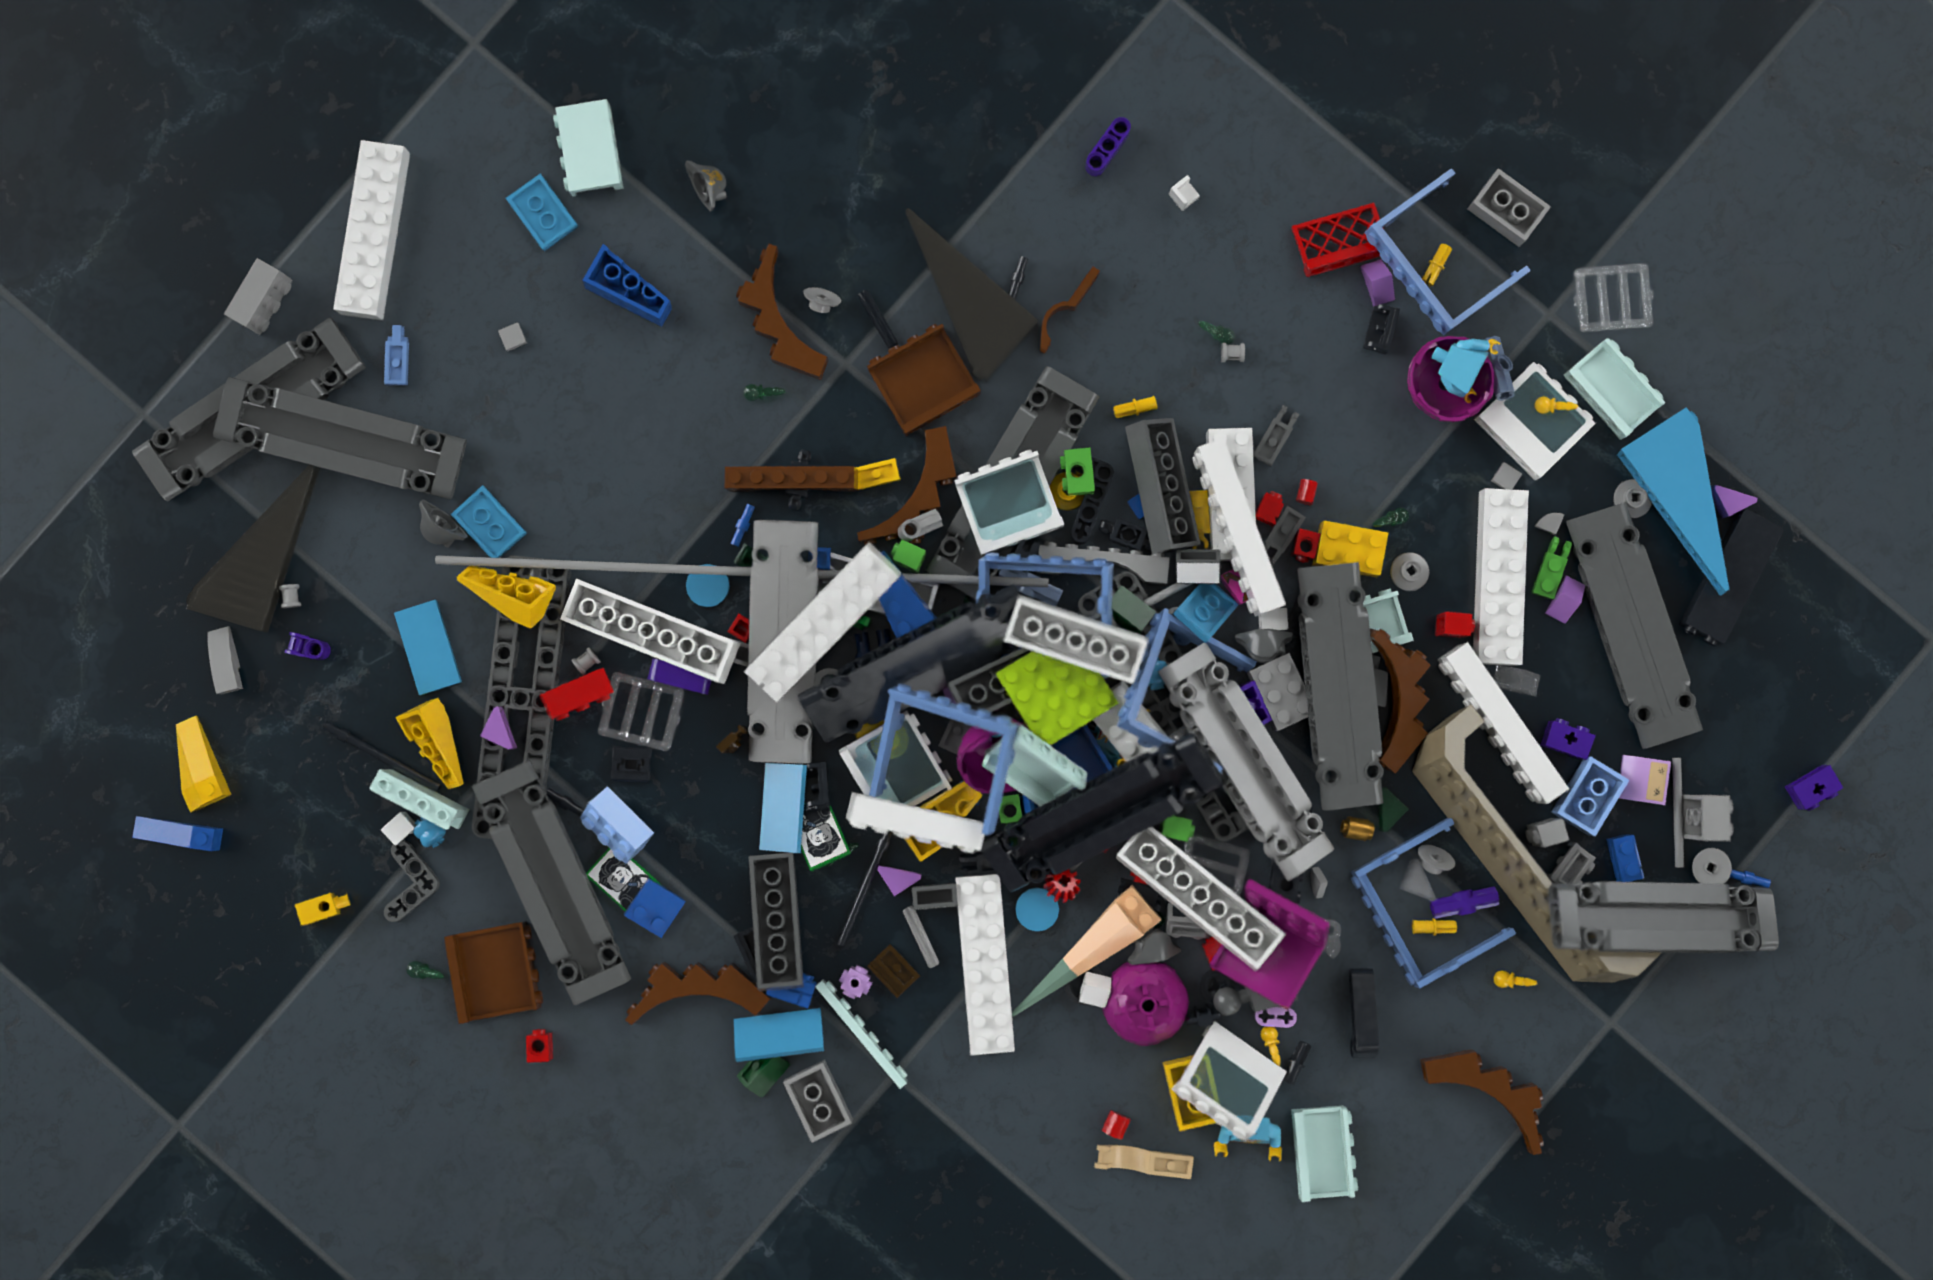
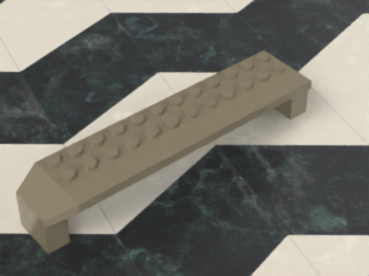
M1472 704L1449 715L1422 740L1412 770L1414 775L1447 818H1452L1455 823L1453 824L1572 981L1613 983L1638 976L1662 952H1598V949L1581 951L1578 949H1556L1554 947L1548 902V889L1552 884L1464 769L1465 738L1485 721Z

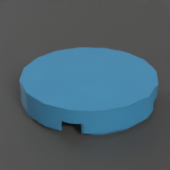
M705 564V565H700V566H715V565ZM689 574L686 589L693 602L699 606L709 608L719 605L725 600L729 593L730 584L727 575Z
M1039 887L1028 889L1017 900L1015 908L1017 918L1021 925L1028 930L1037 932L1046 930L1058 918V901L1054 902L1053 895L1047 897L1048 890Z

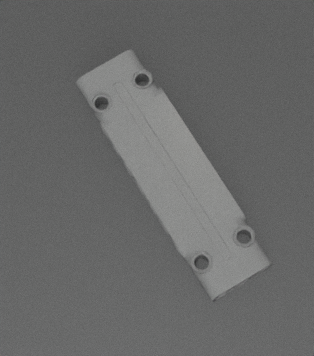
M754 520L753 566L751 567L749 665L818 595L817 522ZM761 548L766 549L769 553L768 559L763 560L759 558L758 550ZM809 550L813 554V559L805 561L801 555L802 551ZM816 663L778 702L762 689L764 687L763 683L758 685L748 676L750 761L776 763L812 762L813 723L800 704L797 695L816 685ZM761 723L765 730L763 732L755 731L754 724ZM797 726H807L808 733H799Z
M1204 642L1159 670L1158 673L1170 691L1171 703L1182 710L1180 716L1188 731L1195 733L1212 761L1223 767L1221 772L1225 783L1223 787L1250 831L1258 841L1264 842L1265 854L1276 861L1287 881L1291 880L1333 851L1334 847L1324 831H1321L1323 826L1322 819L1319 815L1309 812L1312 806L1310 799L1239 685L1233 680H1227L1229 675L1227 667L1223 663L1215 661V656L1207 643Z

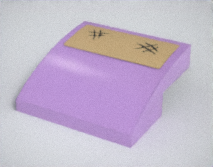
M1623 755L1620 775L1627 778L1629 782L1619 798L1665 805L1671 762Z

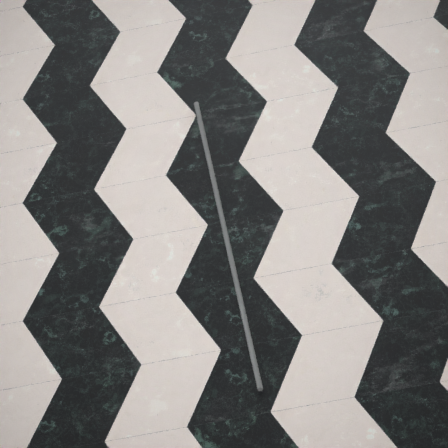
M436 556L435 563L440 565L751 576V567ZM818 570V579H834L840 571ZM902 573L908 582L979 585V576ZM990 576V585L1010 586L1015 583L1016 586L1048 587V578Z

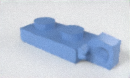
M392 325V337H388L387 341H385L384 384L408 386V337H404V327L402 325Z

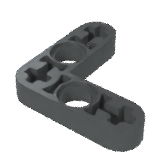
M402 840L398 845L393 844L391 854L413 881V884L384 908V916L391 922L402 920L433 895L440 886V881L412 844L405 840ZM398 846H406L405 853L407 856L413 854L414 857L404 863L403 860L407 858L404 854L397 853L399 851ZM413 861H418L421 865V870L416 874L410 870V864ZM426 871L428 874L424 875L427 880H433V889H426L424 887L426 881L423 878L418 880L417 877L423 875ZM409 892L416 893L418 899L415 904L407 902L406 896ZM401 904L405 906L397 912L398 917L396 915L391 916V907L397 908Z

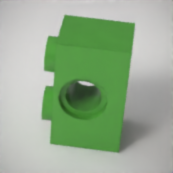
M1091 448L1064 450V456H1060L1061 469H1065L1066 478H1062L1063 491H1067L1068 496L1094 494ZM1079 467L1082 469L1083 475L1076 478L1072 476L1071 469Z
M901 540L900 544L896 543L891 552L895 564L918 574L927 555L926 550L904 540Z
M1172 816L1160 823L1159 833L1164 837L1188 842V837H1193L1195 825H1191L1192 820Z

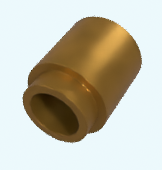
M1347 816L1346 820L1341 822L1340 832L1343 833L1344 838L1366 841L1373 838L1375 826L1374 823L1367 819Z

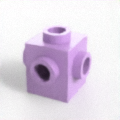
M858 965L856 967L851 966L849 971L845 969L839 980L842 982L840 988L844 990L843 994L853 999L856 996L860 998L862 993L867 995L872 985L869 982L871 975L867 974L868 970ZM857 979L859 986H852L851 980Z

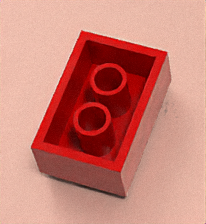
M600 668L539 694L549 718H555L556 721L570 716L568 712L575 709L576 712H580L589 708V703L596 700L597 703H601L610 699L609 694L614 691L604 668Z

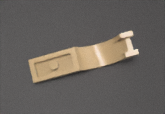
M1097 1145L1099 1155L1098 1162L1094 1164L1095 1168H1123L1151 1175L1191 1179L1194 1160L1192 1155L1150 1151L1124 1145Z

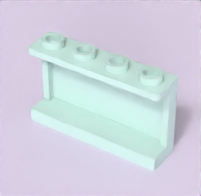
M607 99L556 107L557 115H554L553 118L555 127L559 128L560 136H557V143L559 149L563 151V157H560L562 170H566L567 177L563 178L565 190H569L572 196H577V192L613 187L615 190L623 189L611 108Z
M1607 338L1567 371L1564 376L1621 440L1632 433L1633 429L1655 410L1664 405L1665 401L1662 394L1649 385L1648 378L1634 368L1633 361L1619 351V345Z
M1390 588L1378 592L1379 596L1372 599L1370 595L1365 596L1363 607L1367 609L1370 628L1378 631L1382 629L1391 636L1389 640L1393 644L1398 643L1401 645L1414 641L1412 633H1408L1397 595H1399L1398 591L1392 592ZM1371 642L1372 653L1378 652L1376 646Z
M1022 725L1017 727L1013 745L1015 758L1008 768L1006 783L1039 806L1067 793L1074 787L1080 790L1085 788L1086 771ZM1002 739L989 747L985 752L983 766L993 774H995Z
M379 769L370 786L371 791L446 830L450 826L460 829L470 810L393 769Z
M1344 1105L1291 1109L1299 1199L1302 1202H1310L1313 1198L1338 1196L1354 1198V1191H1358L1357 1179L1353 1178V1169H1356L1355 1156L1351 1155V1147H1354L1353 1134L1349 1133V1124H1352L1351 1112L1347 1111Z

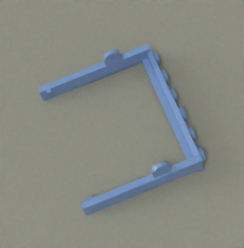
M1452 168L1382 219L1372 224L1365 231L1368 242L1379 251L1381 259L1388 263L1395 277L1402 281L1408 294L1415 298L1421 311L1428 315L1433 322L1434 328L1441 332L1443 336L1531 271L1528 266H1525L1519 272L1515 270L1511 273L1512 277L1455 319H1452L1391 240L1383 227L1391 224L1402 213L1441 185L1443 187L1447 186V181L1455 174Z
M986 553V556L979 559V590L976 596V603L981 595L990 593V569L1102 575V595L1098 600V613L1102 614V623L1112 625V568L1114 563L1107 562V559L1103 558L1085 561V558L1082 557L1063 560L1061 556L1042 559L1040 555L1020 558L1019 554H1008L1007 557H1000L998 553ZM1101 673L1103 678L1109 677L1108 675Z
M1166 608L1158 614L1155 613L1150 621L1152 626L1145 636L1148 637V642L1134 683L1127 689L1124 696L1126 699L1125 704L1118 713L1119 721L1117 726L1139 737L1138 744L1145 748H1152L1154 746L1158 748L1163 743L1175 742L1136 720L1167 629L1175 633L1173 639L1178 645L1184 646L1192 642L1199 646L1204 643L1178 618L1169 614V610ZM1213 637L1206 642L1214 655L1236 666L1239 672L1242 670L1248 672L1256 665V661ZM1214 762L1219 772L1221 773L1223 767Z
M898 684V686L890 688L888 691L890 697L869 795L877 797L883 794V789H887L885 779L895 731L901 729L905 720L904 714L899 713L901 703L911 705L1003 735L982 834L985 835L995 832L1008 768L1015 758L1013 745L1018 723L1011 722V718L1006 716H992L991 712L987 710L970 709L971 706L965 703H951V700L946 697L930 696L931 693L927 691H913L908 685Z
M1452 818L1444 819L1351 871L1353 885L1356 889L1360 888L1363 893L1362 901L1368 909L1371 908L1374 916L1372 918L1377 927L1383 929L1385 933L1383 938L1389 947H1393L1396 953L1394 955L1396 962L1400 967H1404L1407 982L1410 986L1414 985V987L1419 989L1516 934L1513 928H1504L1496 935L1422 976L1369 881L1366 873L1382 864L1392 862L1403 852L1443 830L1448 832L1450 830L1449 827L1455 824Z

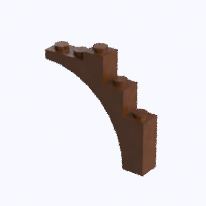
M768 244L767 249H763L761 252L760 261L762 262L760 268H756L753 273L752 281L754 283L745 281L743 286L740 285L736 298H738L741 306L760 312V315L757 314L753 322L756 334L777 341V344L773 343L769 353L772 356L771 360L773 363L821 380L829 361L828 357L800 341L787 327L780 315L773 287L774 267L779 251L777 246Z
M946 426L925 430V465L913 495L888 520L873 528L857 532L859 543H864V546H866L869 542L872 545L876 544L878 539L885 538L886 541L898 539V528L903 522L919 516L920 513L941 509L936 484L940 483V486L953 484V480H957ZM906 525V534L914 535V529ZM919 536L909 541V543L913 545L919 544L921 539H925V536Z
M1370 628L1371 642L1376 646L1385 661L1392 687V711L1388 728L1381 742L1382 755L1379 758V763L1386 770L1396 774L1428 734L1423 729L1424 724L1415 717L1429 701V698L1424 695L1426 691L1416 683L1431 665L1425 660L1427 657L1419 650H1405L1400 644H1393L1389 640L1391 636L1384 630L1380 629L1378 631Z
M666 962L661 963V965L656 963L648 972L651 976L647 981L653 987L648 986L640 995L643 999L638 1005L635 1002L626 1012L628 1017L625 1020L632 1026L647 1011L658 1004L676 997L688 995H711L724 998L743 1006L756 1016L772 997L766 995V991H759L757 983L734 963H731L729 966L725 964L717 973L720 976L719 978H716L699 962L695 966L690 964L682 973L685 975L684 978Z
M1472 1049L1420 1059L1425 1082L1428 1084L1444 1082L1464 1084L1491 1095L1515 1119L1523 1134L1528 1152L1532 1155L1542 1153L1543 1139L1536 1127L1539 1124V1119L1536 1111L1533 1112V1109L1542 1108L1540 1101H1543V1095L1537 1085L1527 1083L1510 1087V1084H1513L1510 1071H1507L1503 1066L1480 1070L1482 1067L1481 1057Z

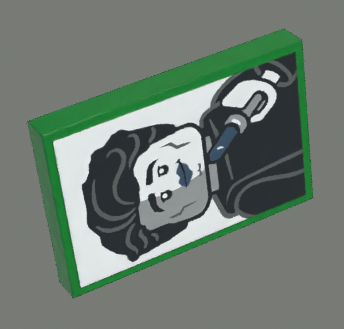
M804 803L801 850L810 871H814L851 854L831 804L830 810L806 812V803Z
M610 848L586 873L588 878L624 911L627 910L648 877L662 885L634 858L625 864L614 856Z

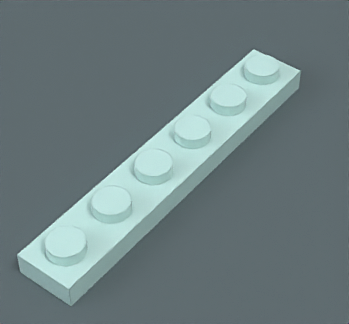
M824 979L820 981L815 987L901 1089L907 1084L905 1077L908 1075L900 1065L898 1067L894 1065L891 1061L894 1059L886 1048L884 1050L880 1048L877 1044L879 1039L872 1031L868 1033L863 1027L865 1023L858 1014L854 1016L849 1010L851 1006L846 999H840L836 995V987L830 981L827 983Z

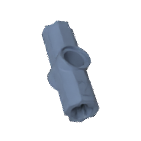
M1493 336V337H1489V338H1485V339H1484V340H1487V341H1488L1489 339H1495V340H1497L1498 342L1501 343L1500 337H1497V336ZM1502 343L1500 345L1495 344L1492 349L1497 350V354H1492L1488 350L1486 352L1489 353L1488 357L1494 370L1496 400L1503 401L1515 396L1509 373L1513 369V364L1504 354Z
M1001 569L998 577L1040 578L1032 573L1020 570ZM1048 584V587L1016 586L1020 594L1031 599L1035 598L1056 607L1063 590L1051 584Z

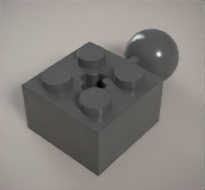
M1245 986V989L1236 991L1231 987L1221 988L1215 993L1213 998L1215 1009L1226 1016L1235 1014L1240 1009L1241 1004L1249 1002L1250 1008L1255 1012L1279 1006Z

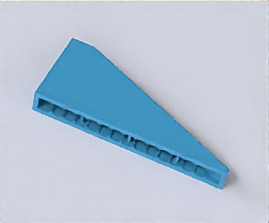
M1686 407L1622 448L1617 456L1639 486L1647 492L1650 501L1721 596L1729 590L1701 430L1697 416Z

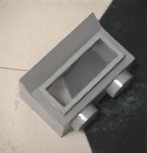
M1569 842L1568 846L1570 849L1565 856H1560L1557 859V867L1552 874L1547 873L1546 876L1553 884H1582L1581 878L1585 873L1589 874L1594 869L1595 863L1593 862L1596 858L1576 842Z
M1168 903L1165 919L1166 934L1174 938L1181 936L1192 937L1197 940L1209 938L1210 934L1186 915L1185 917L1173 916V904Z

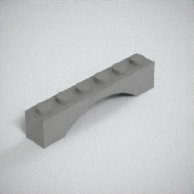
M1044 542V545H1040L1038 549V555L1042 556V559H1050L1052 556H1061L1063 560L1082 557L1085 558V561L1103 558L1107 559V562H1113L1115 565L1127 569L1143 583L1167 584L1169 557H1164V553L1148 556L1143 555V551L1130 550V554L1121 553V549L1109 548L1107 552L1100 551V547L1087 546L1086 550L1078 549V545L1074 544L1056 547L1057 543ZM1036 571V573L1058 575L1061 573Z

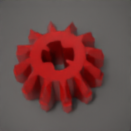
M1070 869L1057 875L1052 874V872L1046 875L1044 879L1046 883L1043 889L1049 890L1047 897L1055 896L1054 902H1057L1060 898L1063 904L1068 899L1073 900L1076 897L1075 894L1080 892L1078 885H1080L1081 880L1075 878L1077 872L1071 873Z

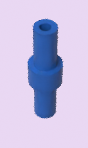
M747 504L741 519H738L735 526L737 529L731 541L732 545L739 547L745 531L747 532L749 529V520L754 511V506Z
M1732 869L1729 877L1740 880L1741 883L1750 886L1755 884L1769 888L1771 884L1770 879L1755 876L1754 873L1749 871L1740 872Z

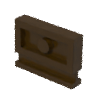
M739 725L737 732H731L716 747L721 753H734L741 746L740 741L743 739L741 736L749 733L748 729L743 725Z
M891 944L867 965L896 998L920 977V974Z

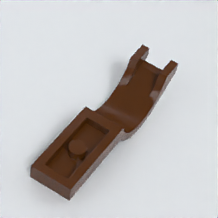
M1092 266L1070 300L1055 304L1046 312L1042 321L1040 352L1045 354L1051 345L1052 340L1048 336L1046 328L1051 316L1062 310L1075 311L1099 276L1100 270Z

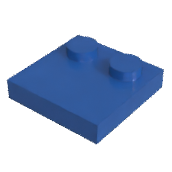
M648 877L625 911L624 916L662 938L684 905L685 900Z

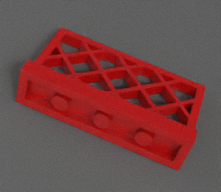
M1375 203L1292 226L1291 229L1304 264L1306 277L1380 257L1379 251L1368 242L1365 233L1361 235L1353 231L1357 222L1369 228L1374 221L1376 223L1380 220ZM1371 210L1373 215L1371 223L1359 218L1362 212ZM1348 217L1354 220L1350 229L1339 224L1341 218ZM1327 223L1334 226L1329 235L1318 230L1321 224ZM1336 228L1347 233L1343 242L1332 237ZM1307 229L1313 233L1310 239L1306 240L1300 237L1298 231ZM1315 234L1326 238L1322 247L1311 242ZM1349 235L1361 240L1357 246L1345 243ZM1329 240L1340 245L1338 251L1330 252L1325 249ZM1308 246L1319 251L1317 257L1307 258L1306 250Z

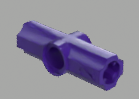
M1495 886L1473 891L1463 890L1452 893L1451 896L1430 900V909L1434 919L1455 914H1471L1477 912L1476 910L1499 905V896Z

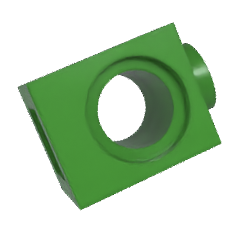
M1019 794L1002 796L999 809L1001 824L1018 823L1022 817ZM1014 805L1016 807V814L1013 817L1005 816V806Z

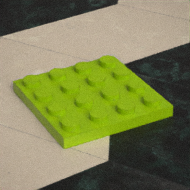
M1032 651L996 673L997 678L1029 730L1049 745L1054 744L1119 704L1099 672L1036 651Z

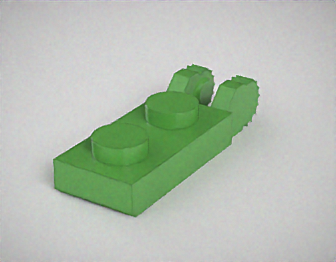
M1555 536L1551 540L1548 551L1545 552L1532 589L1533 594L1550 600L1555 598L1572 546V542L1567 541L1563 545L1561 555L1554 554L1559 544V538Z

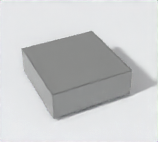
M518 322L498 330L506 351L527 344Z
M1503 462L1491 481L1502 489L1512 490L1522 473Z

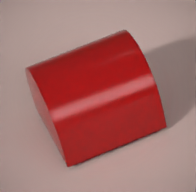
M1301 479L1296 501L1310 506L1313 505L1318 483L1312 480Z
M739 613L727 632L747 643L749 641V619Z
M1110 1109L1102 1131L1122 1140L1131 1118Z

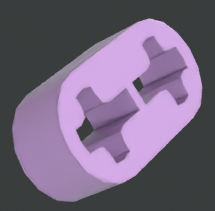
M1276 1006L1266 1009L1268 1014L1274 1015L1273 1018H1266V1022H1263L1262 1018L1259 1017V1014H1263V1010L1254 1012L1256 1022L1266 1027L1288 1028L1293 1026L1297 1020V1015L1291 1008L1286 1010ZM1285 1011H1288L1292 1019H1288V1022L1285 1023L1283 1019L1277 1018V1015H1285Z

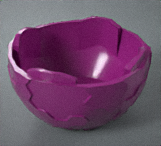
M1454 336L1438 337L1422 346L1411 361L1407 383L1412 401L1420 410L1433 419L1442 422L1463 421L1477 414L1487 401L1492 398L1494 393V370L1488 356L1472 386L1477 395H1468L1472 401L1471 403H1467L1463 397H1458L1447 390L1444 391L1439 388L1438 384L1441 376L1438 372L1442 363L1431 358L1436 347L1449 352L1454 343L1460 340H1468L1469 338Z
M1011 718V722L1018 723V726L1022 725L1029 730L1026 723ZM972 725L963 736L962 743L958 748L957 769L964 782L972 789L980 793H991L994 774L983 766L985 752L989 747L1002 739L1003 735L993 738L992 736L998 733ZM1005 782L1003 793L1017 791Z
M1127 961L1112 972L1110 977L1111 991L1106 1006L1102 1009L1108 1024L1119 1037L1136 1045L1150 1046L1171 1038L1180 1030L1188 1012L1189 996L1187 988H1185L1175 969L1165 962L1131 965ZM1146 999L1154 1002V1008L1149 1012L1142 1009V1003Z

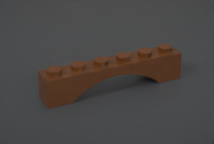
M854 466L725 467L724 488L728 491L776 489L858 491V469Z

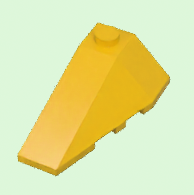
M468 566L457 576V581L506 617L530 629L544 617L556 589V585L538 577L530 576L529 579L519 578L516 573H509L508 576L497 574L494 569Z
M439 698L427 701L395 717L410 742L414 740L420 747V755L423 758L426 756L433 763V771L448 789L464 784L449 717Z
M198 716L176 724L181 790L188 809L192 813L232 794Z
M963 781L952 787L949 791L947 790L923 804L920 808L965 817L980 800L982 794L972 789ZM910 835L909 839L904 838L920 862L942 847L936 844L935 840H931V844L918 841L912 835Z

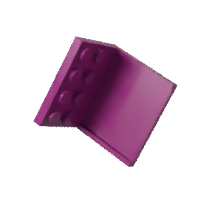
M1249 879L1245 886V902L1285 933V936L1256 971L1222 944L1210 962V967L1280 1007L1289 1010L1327 945L1330 923Z

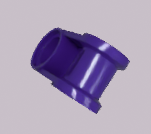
M290 632L289 646L284 652L295 656L324 660L329 657L331 648L325 641ZM319 644L321 651L316 655L314 649Z

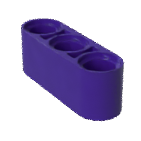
M1116 118L1088 155L1086 171L1089 175H1101L1127 140L1131 124L1126 118ZM1117 126H1123L1126 129V131L1124 133H1118L1116 132L1115 128ZM1110 143L1114 148L1107 151L1102 145ZM1097 160L1101 163V166L1094 168L1090 165V162Z
M654 658L652 659L647 678L648 680L707 695L712 681L666 661Z

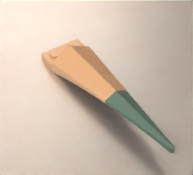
M1132 885L1111 903L1063 959L1012 1012V1016L1019 1014L1141 938L1148 930L1161 921V917Z

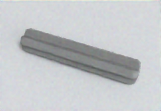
M913 906L905 908L903 913L928 967L937 966L939 960L916 910H914Z

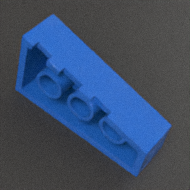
M602 245L583 278L585 289L662 327L672 310L670 300L654 286L646 282L640 274L625 264L620 257L612 253L606 245Z
M885 551L880 552L887 560H889L898 569V567L894 564V562L891 560V558L887 555ZM902 572L899 578L879 597V601L896 638L937 618L903 576Z

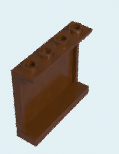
M937 324L931 325L925 330L926 333L918 336L916 334L907 340V344L901 347L899 345L892 347L888 350L889 354L882 358L877 356L869 361L870 364L867 366L870 375L905 436L910 435L981 394L980 388L977 383L975 384L945 332L943 324L939 326Z
M526 921L444 937L459 1024L541 1008L543 994L541 990L538 991L539 972L538 969L534 968L533 962L536 959L534 947L530 945L532 931Z

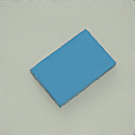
M541 173L506 197V200L543 251L579 227Z
M483 485L451 513L452 517L490 558H501L527 534Z
M1199 584L1176 609L1173 615L1206 643L1239 604L1217 584Z

